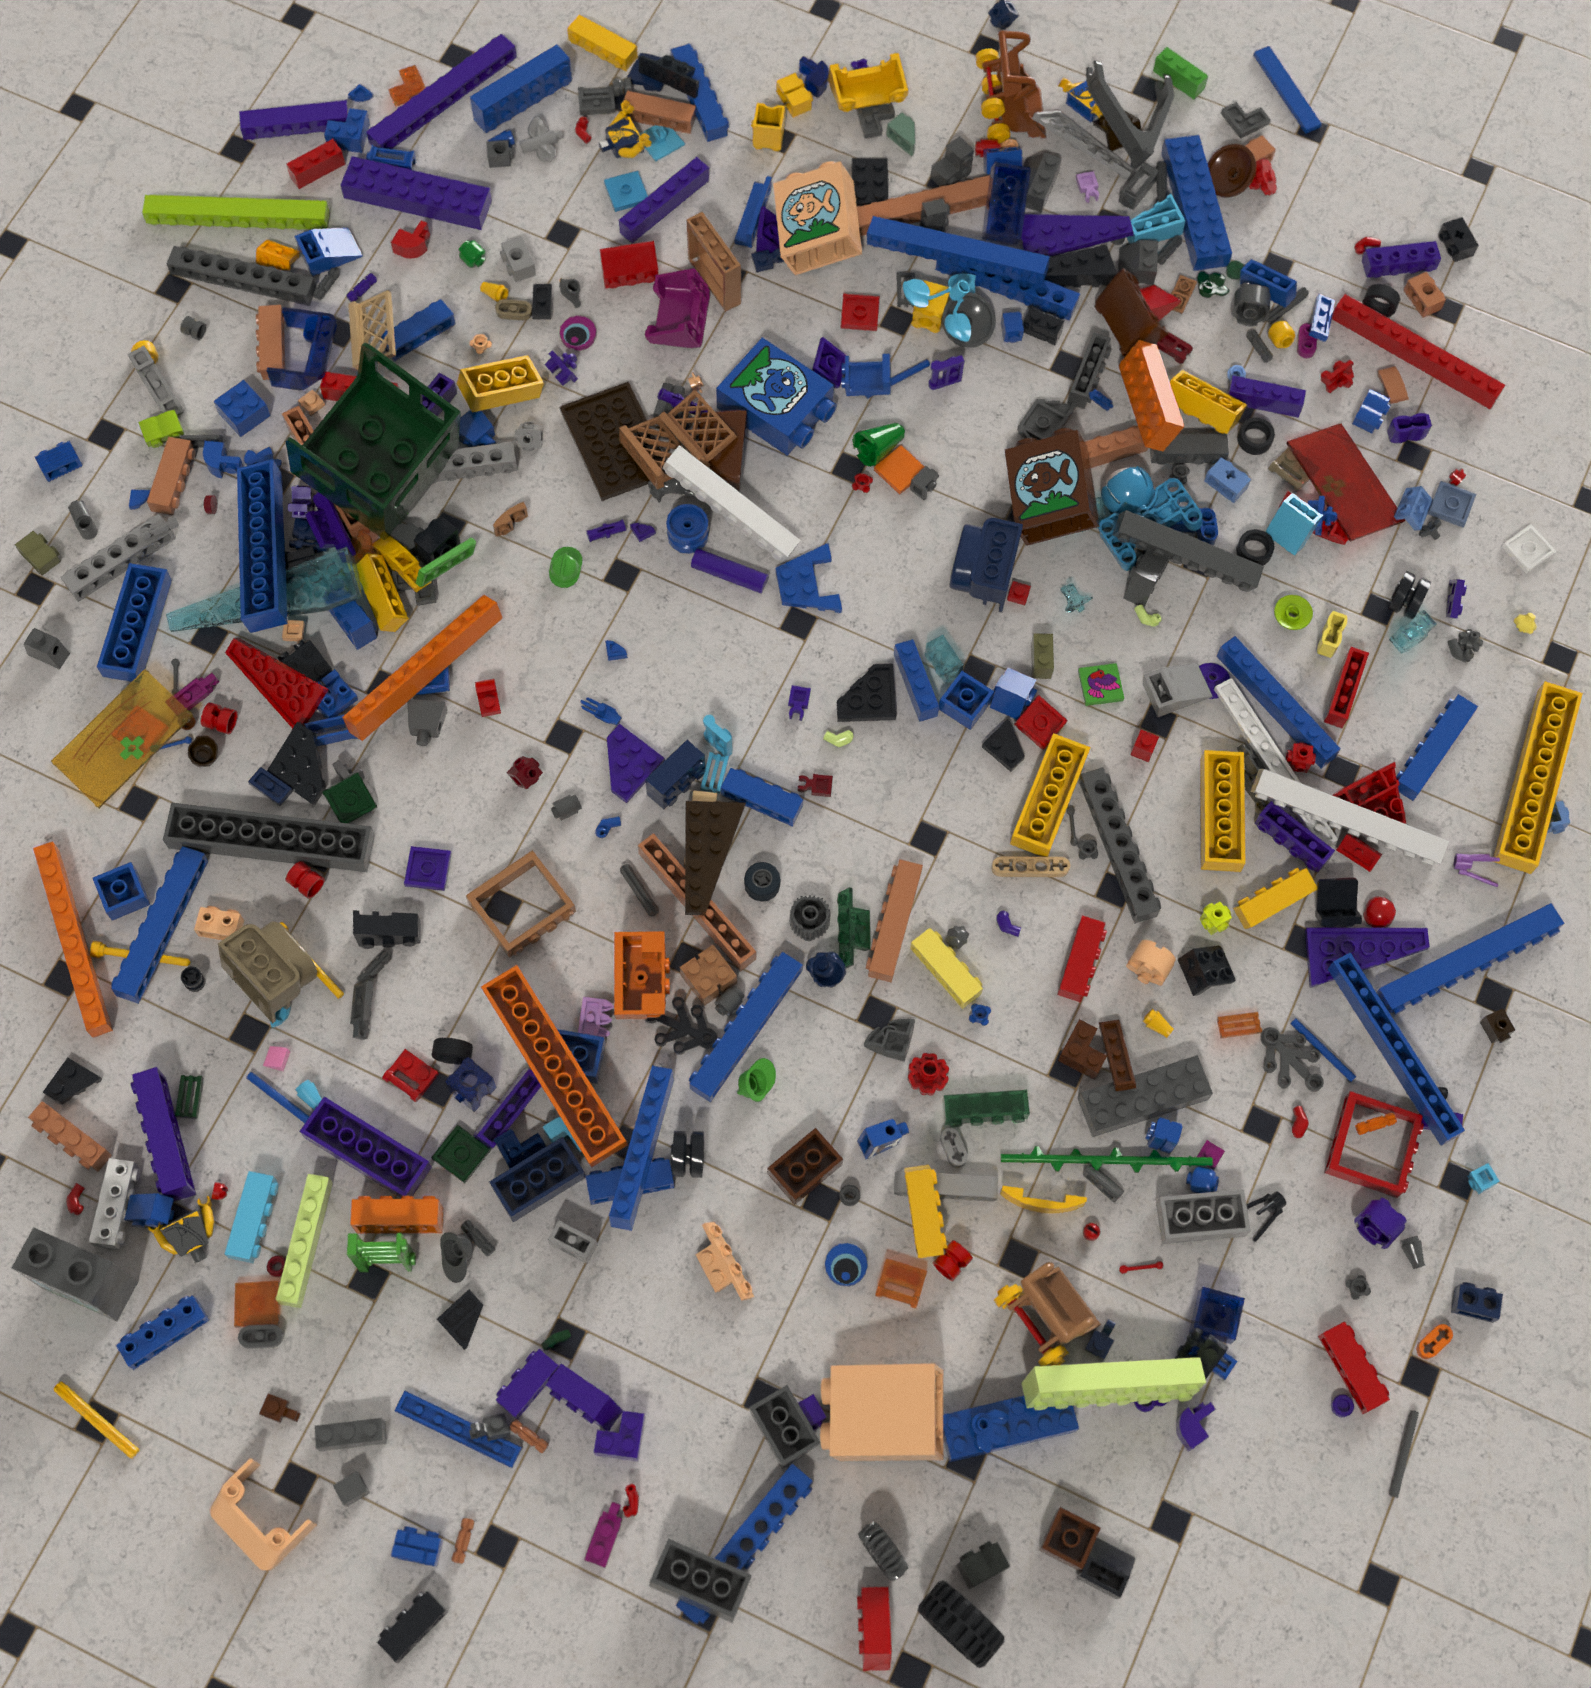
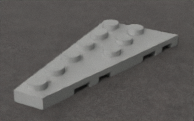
M1061 111L1035 112L1032 117L1036 122L1070 142L1074 148L1081 149L1117 172L1121 178L1131 179L1136 174V169H1133L1132 166Z

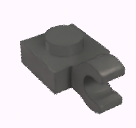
M505 1413L484 1417L482 1423L470 1424L471 1430H469L471 1439L487 1436V1440L492 1441L509 1437L510 1435Z

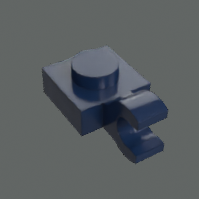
M769 249L751 254L756 273L773 269L774 263L784 262L781 258L780 249H776L771 254Z
M1108 1319L1101 1332L1094 1330L1085 1350L1105 1360L1114 1342L1109 1336L1116 1323Z

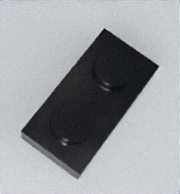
M533 284L532 319H551L552 284Z

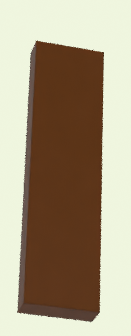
M1120 1021L1099 1022V1029L1115 1092L1136 1089V1082Z

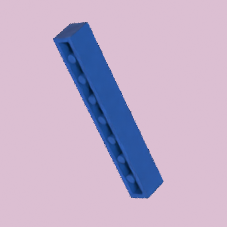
M1236 636L1220 647L1216 657L1296 743L1302 742L1313 746V753L1316 754L1315 763L1320 769L1336 758L1341 748Z
M182 846L180 851L175 854L173 865L166 872L162 887H159L157 890L156 900L153 905L149 906L145 922L140 924L139 934L136 940L131 942L130 952L127 958L123 959L118 976H115L112 981L111 989L115 996L139 1004L208 864L205 853Z
M784 952L779 957L776 955L773 958L768 973L764 972L758 981L760 983L759 986L750 991L747 999H749L747 1003L740 1005L735 1015L737 1017L735 1020L728 1022L724 1029L725 1034L723 1037L716 1039L712 1046L713 1051L711 1054L704 1056L700 1063L702 1067L698 1072L695 1070L689 1078L690 1090L710 1103L803 971V964Z
M652 1066L610 1210L609 1219L611 1227L629 1231L633 1229L674 1083L672 1069Z

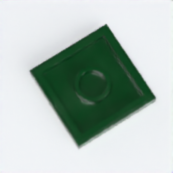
M358 772L322 791L340 823L349 824L377 808Z
M457 1124L431 1159L465 1184L490 1153L491 1149Z

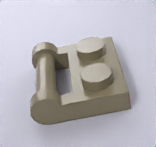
M1290 446L1268 467L1269 471L1277 473L1291 484L1297 492L1319 469ZM1280 465H1281L1282 467H1284L1286 470H1288V471H1289L1291 474H1293L1295 477H1297L1299 480H1297V479L1294 478L1292 475H1290L1288 472H1286L1283 468L1280 467Z

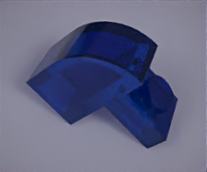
M803 56L799 60V72L806 76L805 89L807 92L810 91L813 96L819 98L828 87V66L822 60L816 64L813 60Z

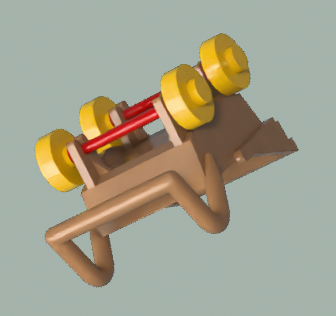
M1047 1262L1021 1280L1022 1287H1018L1017 1284L1011 1287L1006 1285L997 1292L998 1296L993 1300L998 1308L1002 1307L1003 1310L1008 1308L1010 1311L1013 1310V1312L1017 1313L1041 1346L1038 1351L1044 1357L1038 1361L1040 1366L1062 1365L1065 1362L1064 1357L1069 1354L1063 1345L1078 1336L1085 1337L1101 1325L1059 1266L1054 1268L1052 1262ZM1032 1305L1051 1331L1048 1342L1024 1311V1306Z

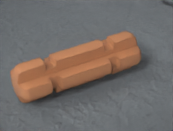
M515 1419L511 1423L509 1429L513 1433H518L521 1439L532 1447L535 1446V1449L540 1453L545 1452L549 1445L548 1442L544 1439H539L536 1433L526 1426L523 1427V1424Z
M462 1519L460 1526L462 1529L459 1530L455 1544L456 1551L452 1555V1561L455 1563L463 1564L466 1556L464 1552L467 1551L471 1537L470 1530H473L474 1526L472 1519Z

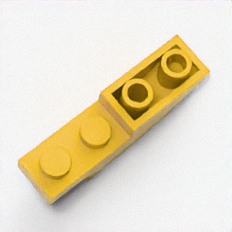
M388 536L386 540L380 538L371 544L374 551L378 555H382L385 563L393 571H397L415 592L432 583L429 582L423 587H419L416 584L418 571L421 569L418 560L392 537Z

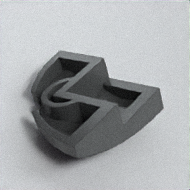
M915 1019L892 1020L882 1030H880V1027H877L866 1038L864 1047L880 1055L905 1061L913 1035Z

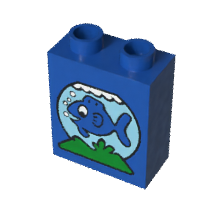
M763 337L716 388L717 409L720 411L747 410L746 428L787 456L796 446L801 449L806 447L813 437L814 429L812 428L819 420L826 423L833 416L837 408V404L833 402L834 385Z

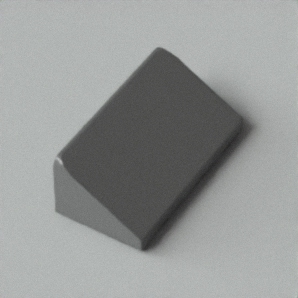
M180 435V439L190 440L193 448H203L205 441L223 442L222 435Z
M1090 1165L1083 1173V1176L1113 1203L1124 1193L1100 1169L1096 1171Z

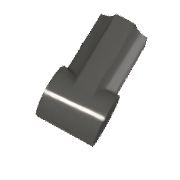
M75 500L71 502L68 509L80 535L87 540L93 539L97 535L98 530L84 501Z

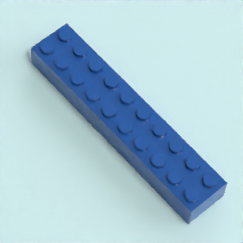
M273 459L237 468L241 621L250 633L288 624L282 473Z

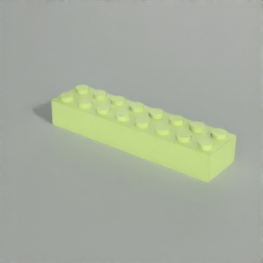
M1199 1357L1036 1366L1023 1380L1022 1387L1026 1408L1044 1410L1047 1407L1064 1409L1076 1405L1077 1408H1083L1090 1404H1097L1099 1407L1107 1406L1110 1403H1118V1405H1127L1130 1402L1147 1404L1157 1400L1159 1403H1166L1173 1399L1185 1402L1191 1400L1200 1391L1206 1380Z

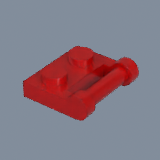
M404 1049L390 1069L384 1073L382 1079L387 1083L391 1082L408 1094L411 1100L417 1102L439 1073ZM398 1071L418 1084L419 1087L415 1090L395 1076Z

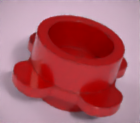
M863 473L856 474L852 489L868 493L870 491L869 486L873 482L872 477Z

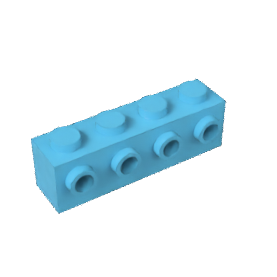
M248 1171L225 1250V1255L229 1259L254 1264L255 1258L259 1257L261 1251L259 1243L267 1230L265 1222L267 1216L270 1217L273 1209L271 1201L273 1196H276L279 1184L274 1176Z

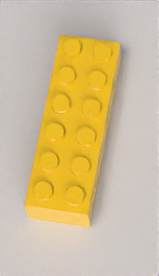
M1053 733L1013 832L1010 845L1042 857H1048L1091 747Z
M1204 750L1201 756V870L1241 872L1245 865L1244 752Z

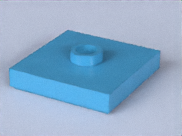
M638 171L604 180V185L615 212L635 207L647 197Z

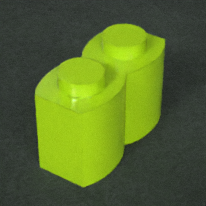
M175 410L167 411L138 422L148 447L157 448L162 446L168 437L180 439V435H184Z

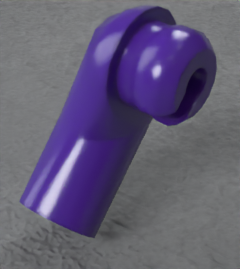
M1000 911L996 917L1000 930L1019 937L1021 927L1011 924L1007 911Z

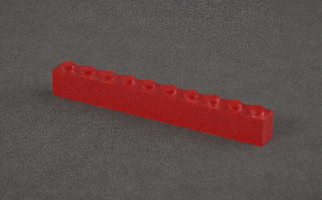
M1347 294L1343 295L1334 309L1332 320L1490 410L1506 386Z

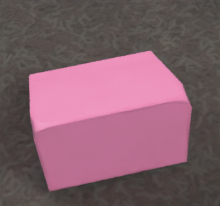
M270 1046L263 1066L284 1071L290 1055L289 1049Z

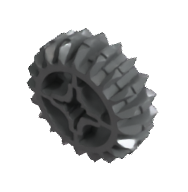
M874 1521L862 1528L858 1533L859 1539L884 1575L892 1581L903 1576L908 1570V1564L883 1528Z

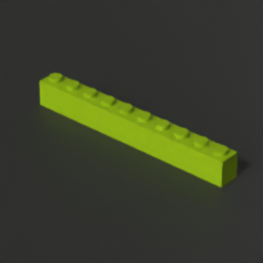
M145 195L142 211L146 224L256 227L262 229L297 230L328 229L330 213L327 201L172 195Z

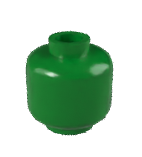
M475 240L465 241L458 250L460 252L459 258L469 268L480 267L486 260L484 258L486 254L485 249Z

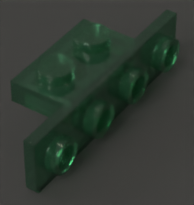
M850 887L839 892L837 897V922L839 926L838 956L843 960L846 969L854 965V949L862 951L870 949V911L853 907V891Z

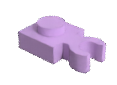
M1094 171L1077 174L1076 181L1080 193L1086 192L1085 201L1089 203L1090 196L1095 197V200L1098 201L1099 192L1097 190L1099 185Z

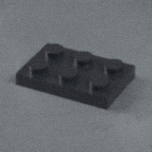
M852 158V179L854 181L856 206L861 207L873 202L888 200L887 158Z

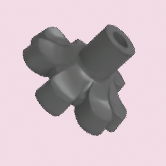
M1440 519L1434 522L1431 520L1428 522V526H1422L1419 535L1421 537L1431 535L1434 540H1437L1440 537L1437 531L1438 527L1441 526Z
M1468 629L1459 634L1461 640L1458 641L1460 647L1465 645L1464 651L1467 649L1471 650L1472 648L1474 652H1478L1483 645V640L1479 639L1480 632Z

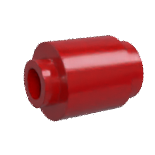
M980 139V141L975 142V156L984 158V149L1001 148V143H998L997 139Z

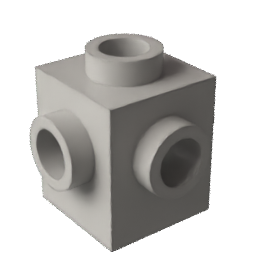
M523 422V424H520L518 430H515V441H518V447H523V450L528 451L534 450V448L540 449L543 444V426L534 425L533 422Z

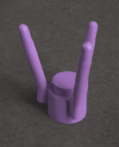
M1456 853L1454 869L1459 870L1458 874L1467 875L1486 884L1498 887L1497 883L1471 873L1467 869L1472 868L1473 861L1499 862L1500 858L1490 857V854Z

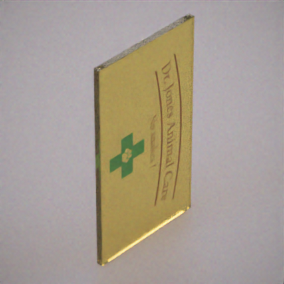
M144 669L51 762L95 804V807L100 809L194 715L164 688L148 670Z

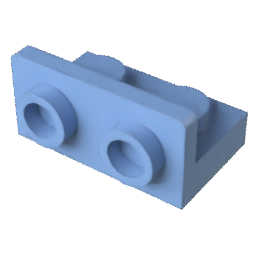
M1422 486L1406 488L1394 518L1396 520L1406 519L1414 531L1421 530L1433 499Z

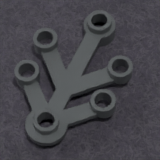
M1272 1027L1265 1028L1262 1031L1260 1040L1266 1046V1062L1263 1065L1265 1072L1272 1073L1277 1068V1064L1274 1061L1275 1049L1281 1054L1279 1087L1285 1089L1291 1084L1289 1064L1306 1081L1308 1090L1317 1092L1323 1087V1078L1319 1074H1311L1297 1059H1308L1311 1063H1316L1321 1057L1320 1052L1317 1049H1311L1310 1051L1287 1049L1282 1044L1293 1043L1295 1047H1303L1306 1043V1037L1303 1034H1280L1277 1029ZM1271 1035L1274 1041H1269L1267 1036ZM1296 1038H1301L1303 1043H1298ZM1315 1053L1317 1059H1313L1310 1054ZM1267 1063L1272 1064L1273 1069H1269ZM1281 1079H1286L1288 1084H1283ZM1315 1081L1317 1087L1311 1086L1310 1082Z

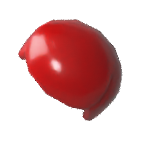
M1376 896L1367 902L1363 917L1367 924L1373 928H1386L1393 922L1396 909L1393 902L1386 897Z

